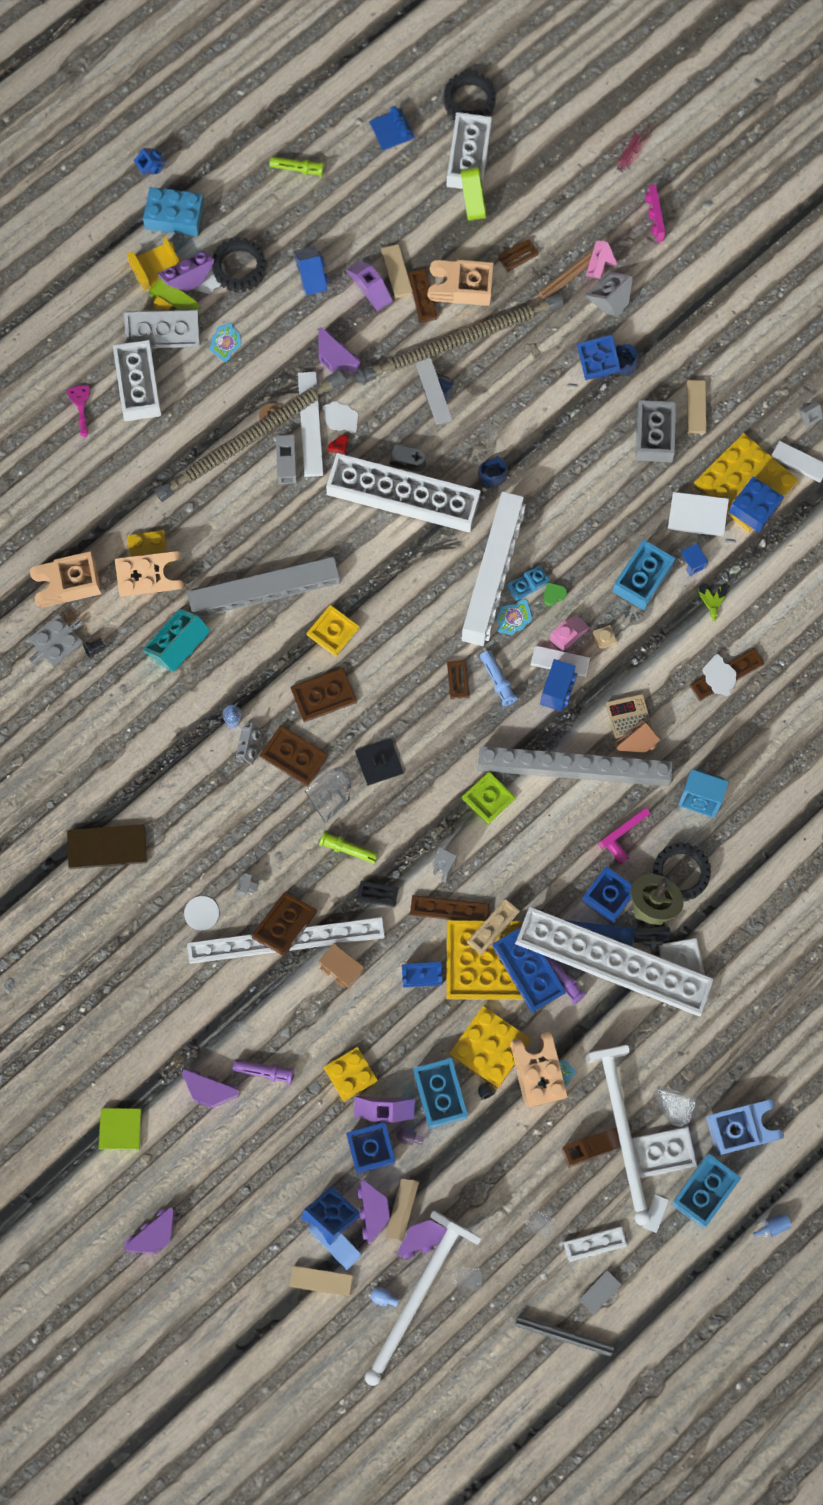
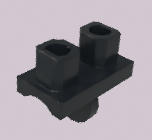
M637 921L634 930V943H643V946H650V951H655V946L669 943L670 927H667L666 922H664L662 925L655 924V927L648 928L647 922Z

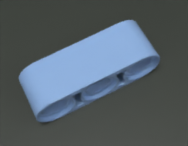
M310 1223L307 1226L308 1230L346 1270L362 1256L341 1233L337 1236L336 1241L329 1245L323 1234Z

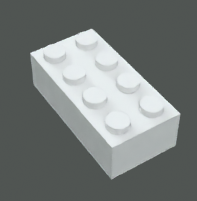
M456 113L447 173V187L463 189L461 169L474 167L480 168L483 185L492 117Z
M150 341L113 345L124 420L132 421L161 416Z

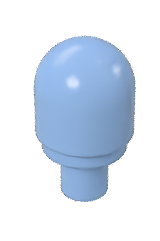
M377 1287L371 1292V1299L379 1305L388 1306L390 1304L397 1307L399 1299L393 1297L392 1293L384 1288Z

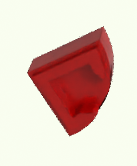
M342 435L331 441L327 452L346 455L349 435Z

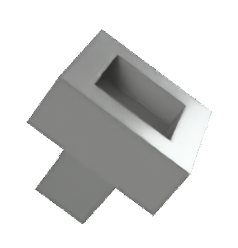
M817 401L808 403V406L805 408H799L803 424L807 427L823 419L821 405Z
M244 873L240 876L235 891L236 895L244 896L247 892L252 894L257 892L259 884L251 881L252 875Z

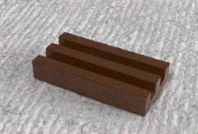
M527 239L498 255V259L506 271L509 272L538 256V251L534 249V245H531V241ZM531 251L530 254H528V255L522 257L521 259H519V260L513 262V263L510 264V265H507L509 262H511V261H513V260H515V259H518V258H520L522 255H524V254H526L527 252Z
M466 660L447 662L450 700L454 698L462 699V697L469 698ZM459 665H462L465 693H461ZM451 666H455L457 693H454Z

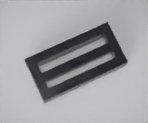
M360 881L357 901L395 907L399 887ZM363 887L391 891L394 894L363 890ZM362 894L392 899V901L363 897Z

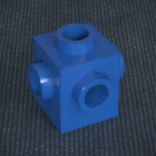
M143 148L134 159L142 174H158L167 162L162 152L156 148Z

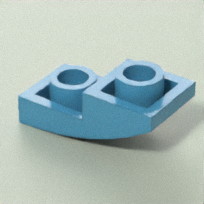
M541 566L525 572L524 576L509 582L506 587L515 601H518L542 588L550 580Z

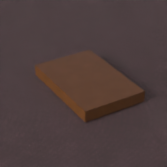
M344 667L290 687L304 723L357 703Z
M280 725L259 756L308 787L329 754Z
M284 892L251 935L252 939L285 956L317 914V909Z

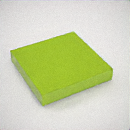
M489 771L462 796V799L489 825L516 800V797Z
M101 1108L99 1149L140 1150L141 1109Z

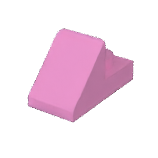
M596 241L586 272L587 277L600 279L605 269L604 264L617 266L611 248L606 241Z

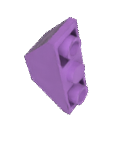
M203 251L158 273V276L167 285L187 292L203 283L214 263V259Z
M361 260L346 270L377 312L392 303L382 278L372 265Z
M321 327L319 329V361L332 373L337 368L345 373L357 372V368H360V359L355 354L349 353L342 342L338 343L331 332L325 331Z
M191 1068L188 1071L184 1069L182 1071L194 1102L210 1108H216L238 1098L240 1095V1091L237 1090V1086L228 1082H226V1085L218 1083L219 1079L209 1075L207 1078L202 1077L199 1071Z
M355 1096L354 1116L372 1122H398L414 1119L415 1098Z
M361 1181V1186L357 1187L358 1198H363L364 1207H360L361 1219H365L366 1227H362L363 1239H368V1244H372L390 1221L388 1201L384 1195L366 1181Z
M171 1207L161 1210L156 1215L158 1218L152 1223L149 1221L141 1227L142 1232L137 1236L135 1234L130 1236L125 1241L126 1245L123 1248L127 1252L157 1254L172 1242L175 1211Z
M432 1220L412 1225L398 1250V1257L403 1256L404 1259L414 1257L415 1252L422 1250L423 1253L435 1250L434 1246L440 1244L447 1229Z

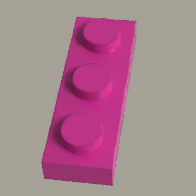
M649 185L648 191L645 193L646 204L649 203L650 207L648 209L649 220L652 219L653 223L651 225L652 235H655L656 242L664 241L665 228L656 185Z

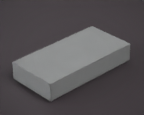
M606 1271L579 1301L594 1315L622 1284Z

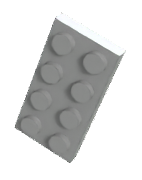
M198 309L124 312L126 343L149 340L151 348L200 347Z

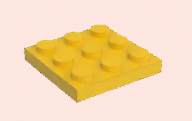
M482 1006L449 1053V1056L498 1089L515 1065L511 1041L513 1039L521 1040L526 1049L532 1039Z

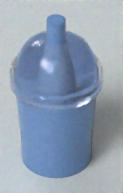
M228 705L222 711V717L227 726L235 728L241 722V710L236 705Z
M782 1213L775 1217L761 1220L757 1226V1231L753 1235L754 1237L759 1235L763 1239H772L775 1235L790 1229L791 1223L786 1213Z

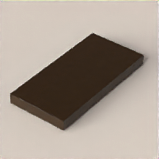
M144 824L67 830L69 869L147 863Z

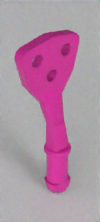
M76 386L69 388L67 394L70 401L77 406L79 411L80 435L87 437L89 431L87 429L84 406L89 399L90 387Z

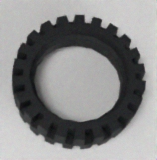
M464 71L460 72L459 76L455 74L453 79H449L444 89V108L449 116L452 115L454 121L456 113L489 117L493 113L496 102L494 84L490 83V79L488 77L485 78L484 74L481 73L478 76L476 71H474V74H471V71H467V74H464ZM473 85L481 88L486 93L487 101L484 106L477 110H464L454 104L452 100L453 93L462 86Z
M236 237L235 241H233V238H230L228 243L226 240L223 241L222 246L219 245L217 251L215 250L213 253V274L216 281L223 288L226 287L229 291L233 289L234 292H238V290L245 292L246 288L250 291L253 289V285L257 287L258 282L263 280L266 270L265 256L260 246L255 244L254 241L250 240L248 242V239L244 237L243 240H240V237ZM231 252H248L256 259V269L246 278H230L225 275L221 268L224 257Z
M673 843L665 847L658 854L653 865L652 874L663 876V865L673 855L684 854L692 857L699 865L700 879L691 889L680 891L684 902L690 899L693 900L706 889L711 876L709 859L695 845L693 847L690 843Z

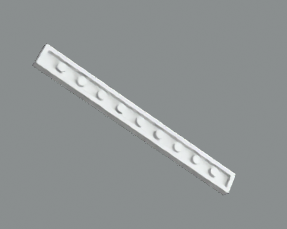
M382 917L306 927L289 951L328 946L333 943L336 945L384 938ZM251 935L187 943L190 964L276 953L253 940Z

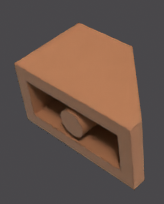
M641 720L613 745L619 751L647 752L653 750L658 745L657 742L660 739Z

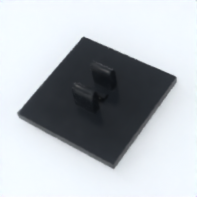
M391 739L355 750L367 786L404 774Z

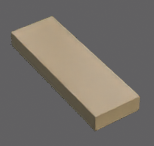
M399 245L381 248L394 297L399 298L412 295L411 285Z
M687 380V433L706 434V382L703 380Z
M505 898L467 943L480 955H483L520 913V910Z
M408 1179L400 1180L385 1238L403 1242L419 1182Z
M293 1266L289 1287L350 1297L353 1275Z

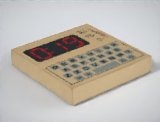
M643 694L606 702L605 705L615 740L620 739L641 720L653 730Z

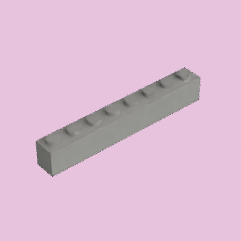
M322 557L318 561H305L294 567L289 565L277 571L268 570L260 575L251 574L244 579H230L227 583L223 584L213 583L206 588H193L187 594L192 614L200 618L340 583L334 557Z

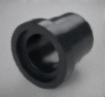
M100 637L89 641H82L83 648L90 659L95 654L105 650L104 643Z

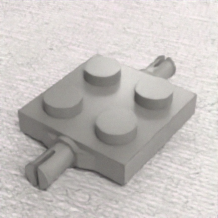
M57 615L29 638L37 649V653L29 658L34 665L43 658L55 668L83 644L75 631L84 625L83 622L78 618L69 625Z

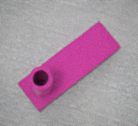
M644 808L597 844L601 850L607 847L620 865L623 864L629 857L616 839L651 813L647 808Z

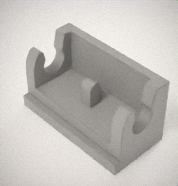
M439 847L434 860L433 875L437 874L438 869L442 870L441 881L446 883L456 865L457 856Z

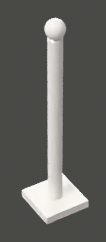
M628 1045L589 1052L585 1056L587 1063L603 1061L632 1200L636 1211L634 1218L637 1224L647 1225L650 1222L651 1216L646 1210V1202L614 1059L626 1056L629 1053Z
M433 1211L430 1217L448 1229L373 1363L372 1369L366 1372L365 1380L369 1385L374 1386L381 1381V1373H383L458 1235L477 1245L481 1241L480 1236L437 1211Z

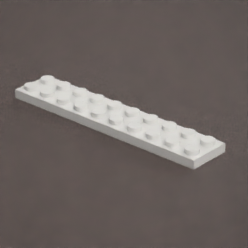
M532 907L528 908L515 943L697 1016L702 1015L713 979Z

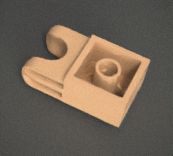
M435 260L431 262L430 272L432 275L443 278L446 282L432 285L428 289V298L430 300L490 306L493 263L457 260V262Z
M91 551L56 559L54 562L38 565L30 570V575L35 581L50 582L47 589L38 592L35 596V603L39 607H48L101 594L96 562Z
M172 551L116 558L115 565L120 597L184 588L185 583L182 580H171L164 574L165 565L168 562L178 560L181 557V552ZM134 570L142 574L139 580L132 577Z
M549 1031L543 1032L540 1036L541 1050L537 1055L529 1054L521 1040L513 1039L511 1041V1049L525 1108L568 1098L554 1041ZM541 1079H543V1081H545L546 1085H544V1089L542 1088V1086L538 1085V1082L541 1081Z

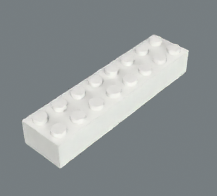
M339 453L336 454L326 486L327 495L469 533L475 518L481 492L480 490Z
M503 491L501 493L463 626L462 641L484 647L485 640L489 641L492 624H494L496 610L501 600V592L506 582V574L510 568L511 556L514 554L516 539H518L520 525L525 514L526 504H523L524 497Z

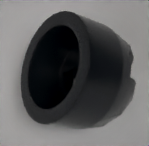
M489 1083L481 1084L478 1088L481 1100L488 1099L496 1093L493 1086Z

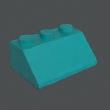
M179 608L142 650L162 667L174 672L182 665L186 657L194 652L195 647L205 640L211 630L197 615Z

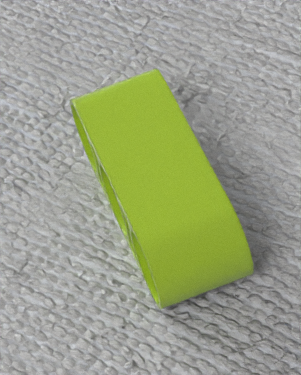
M480 168L461 169L468 220L487 218Z
M161 278L148 290L153 299L160 297L172 304L174 310H200V305L181 290L167 285Z

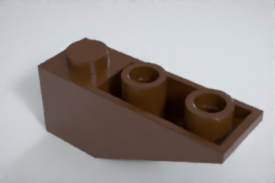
M614 1128L563 1146L561 1152L568 1169L621 1148L618 1130Z

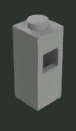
M281 434L276 436L278 484H296L294 435Z

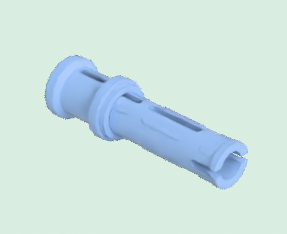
M491 651L483 652L480 658L495 684L494 690L499 693L502 705L508 706L514 703L518 697L514 695L510 688L511 683L505 680Z

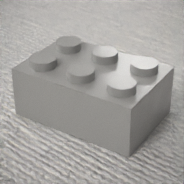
M638 401L635 460L672 462L675 452L676 402Z

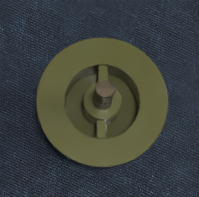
M655 874L643 875L636 879L631 887L630 895L633 902L634 916L639 920L650 924L662 925L665 921L677 917L682 911L684 901L681 891L671 880Z

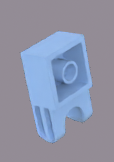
M770 1099L707 1116L706 1120L716 1155L719 1156L783 1139L784 1134L782 1130H767L761 1122L764 1112L775 1107L774 1100ZM731 1127L736 1130L733 1135L730 1133Z

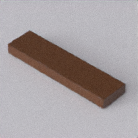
M755 648L727 663L736 671V681L764 666V662ZM706 676L690 684V688L699 702L714 694L712 687L706 683Z
M412 895L410 916L454 921H486L489 915L490 904Z

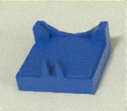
M613 335L577 344L585 381L594 378L602 379L603 376L607 378L609 374L621 371Z
M331 1186L304 1209L301 1220L314 1225L323 1234L327 1243L332 1245L336 1241L337 1236L359 1218L360 1212Z

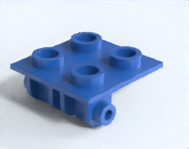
M396 106L390 108L389 114L369 121L382 151L415 139L402 109Z

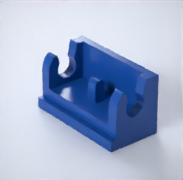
M441 962L402 964L403 988L442 985Z

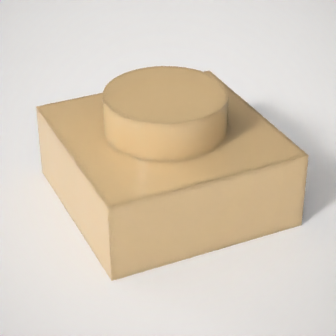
M611 625L592 632L598 650L617 644Z

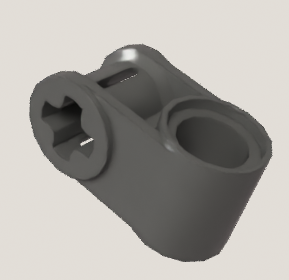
M394 445L389 464L394 468L419 472L426 466L425 453L421 449Z

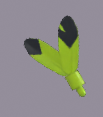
M700 585L698 589L699 595L710 609V617H712L713 621H716L718 608L727 594V587L725 585L719 587L713 598L710 591L705 586Z

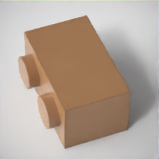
M334 943L319 960V965L321 966L319 969L327 976L331 974L335 977V982L342 988L346 986L350 989L364 972V967Z

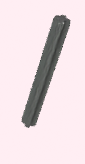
M518 1316L516 1318V1327L607 1356H612L614 1346L526 1317Z

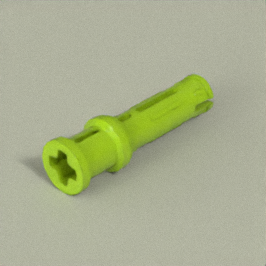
M271 156L270 168L303 172L304 175L313 174L323 178L325 162H312L310 159L300 161Z
M328 830L324 831L319 846L334 849L336 853L342 851L372 864H375L378 852L348 842L343 836H335L328 833Z

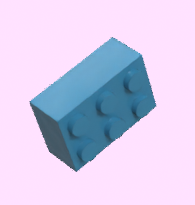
M149 187L143 216L145 229L198 236L204 209L203 194Z
M643 539L614 583L612 592L645 611L672 569L676 558Z
M691 769L678 806L715 818L722 804L728 781H725V778L718 775H707L705 771L700 769Z
M452 1058L413 1068V1075L429 1130L468 1118Z
M708 1153L670 1205L704 1229L738 1184L741 1177Z

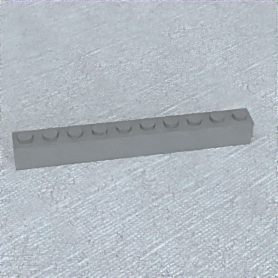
M480 746L478 771L669 786L672 762Z

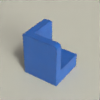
M697 543L682 550L681 554L688 564L686 571L689 576L706 569L708 560Z

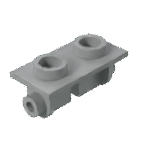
M252 722L250 725L244 724V727H242L239 741L245 742V745L238 744L235 756L238 762L243 763L245 760L253 765L256 758L257 744L261 737V729Z

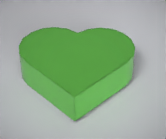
M547 582L543 601L547 606H554L557 601H563L566 598L567 591L563 586Z

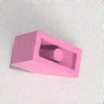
M575 615L563 621L551 632L550 641L560 651L565 652L590 627L578 615Z

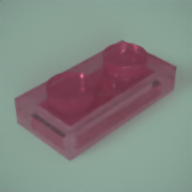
M634 133L618 160L616 170L623 173L626 167H630L633 161L632 156L634 153L637 154L642 145L640 144V135Z

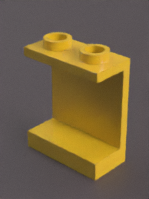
M166 236L162 237L163 245L137 257L133 251L126 254L128 263L143 291L150 289L160 278L158 273L182 261L181 257L175 254L176 249L173 242H169Z

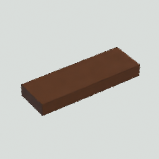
M426 269L408 272L419 323L437 320L434 302L428 298L430 285Z

